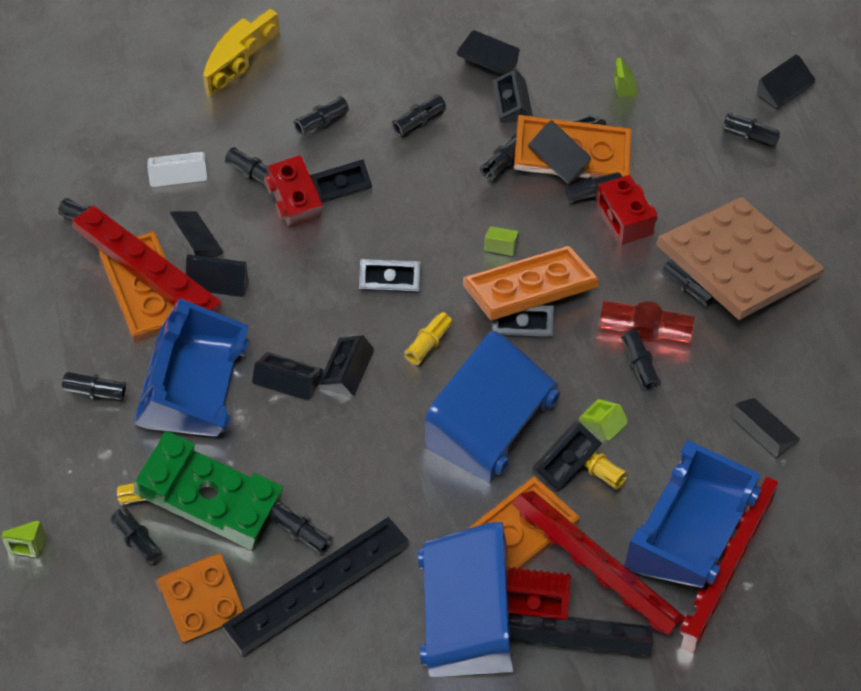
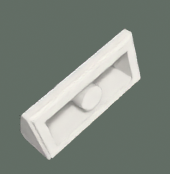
M203 152L148 159L147 169L151 187L207 180L205 153Z

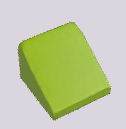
M617 57L614 69L616 94L618 97L637 96L638 91L634 74L623 59Z
M490 226L484 239V251L513 256L519 231Z
M601 399L596 400L579 417L581 423L608 441L628 423L620 404Z
M37 520L3 531L1 537L8 554L37 558L40 557L46 534L41 521Z

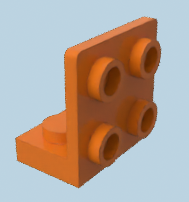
M215 553L154 579L158 591L163 594L182 642L189 641L222 627L224 623L244 611L221 553Z

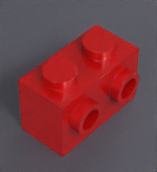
M301 154L268 165L267 177H264L265 186L269 194L274 193L277 200L275 203L276 212L280 219H285L288 228L321 217L323 205Z
M631 175L598 185L596 204L621 245L654 235L655 222L658 220L656 209L653 205L648 204L642 187L639 184L636 185Z

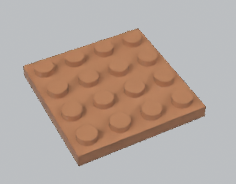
M743 197L660 235L656 243L664 253L738 320L820 278L825 270L820 263Z

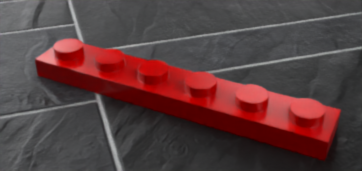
M91 206L72 220V228L173 306H175L180 298L216 313L221 310V300L96 206Z
M766 476L761 487H759L762 490L754 507L750 506L748 512L744 511L735 528L738 530L735 537H730L722 555H725L722 562H717V565L721 566L716 580L713 585L709 584L707 590L704 588L699 590L693 604L697 608L694 615L690 616L687 614L681 625L679 633L684 635L681 649L694 654L774 500L779 481Z
M532 490L519 494L512 505L520 511V516L528 523L536 524L545 532V537L550 542L565 548L575 563L582 567H587L596 574V579L600 584L615 590L621 595L622 601L626 606L636 611L639 610L648 618V623L655 630L669 635L681 627L685 619L683 614Z

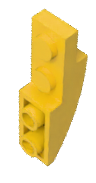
M268 9L252 22L242 18L223 35L211 52L203 73L205 90L209 97L218 90L223 89L235 77L244 73L249 68L248 57L256 53L259 48L273 40L280 33L278 13Z

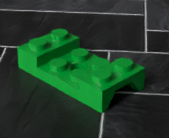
M166 430L136 478L133 494L252 550L271 509L281 498L283 486L255 472L249 477L195 451L194 443ZM204 487H211L217 492V495L214 498L206 499L200 495L199 490Z

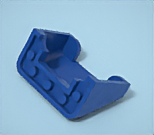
M179 298L158 333L135 414L134 425L151 430H167L169 432L215 437L220 432L225 433L229 426L231 415L227 414L228 407L223 406L233 363L238 355L243 356L248 348L249 339L246 338L249 325Z
M492 330L431 404L425 417V448L490 484L497 474L501 476L507 469L510 459L507 457L508 447L537 408L544 411L548 407L553 408L560 397L558 383L509 339Z
M687 440L680 452V463L671 472L669 482L645 524H642L640 529L637 528L630 540L624 566L636 574L704 588L706 583L713 585L721 568V566L717 565V562L747 505L754 507L762 490L757 487L761 474Z
M490 522L424 541V548L418 549L419 569H424L426 644H420L421 665H427L430 677L513 672V655L510 652L511 633L509 627L506 570L508 555L503 522Z

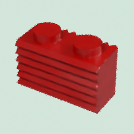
M507 565L509 614L567 621L571 575L569 573L566 575L562 572L557 574L555 571L553 573L549 571L544 573L542 569L537 572L535 569L532 571L528 568L523 570L522 567L517 570L515 566L510 569Z

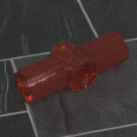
M604 300L599 327L624 332L636 329L640 332L643 342H652L658 337L690 343L695 316L662 311L660 305L651 301H643L633 306Z

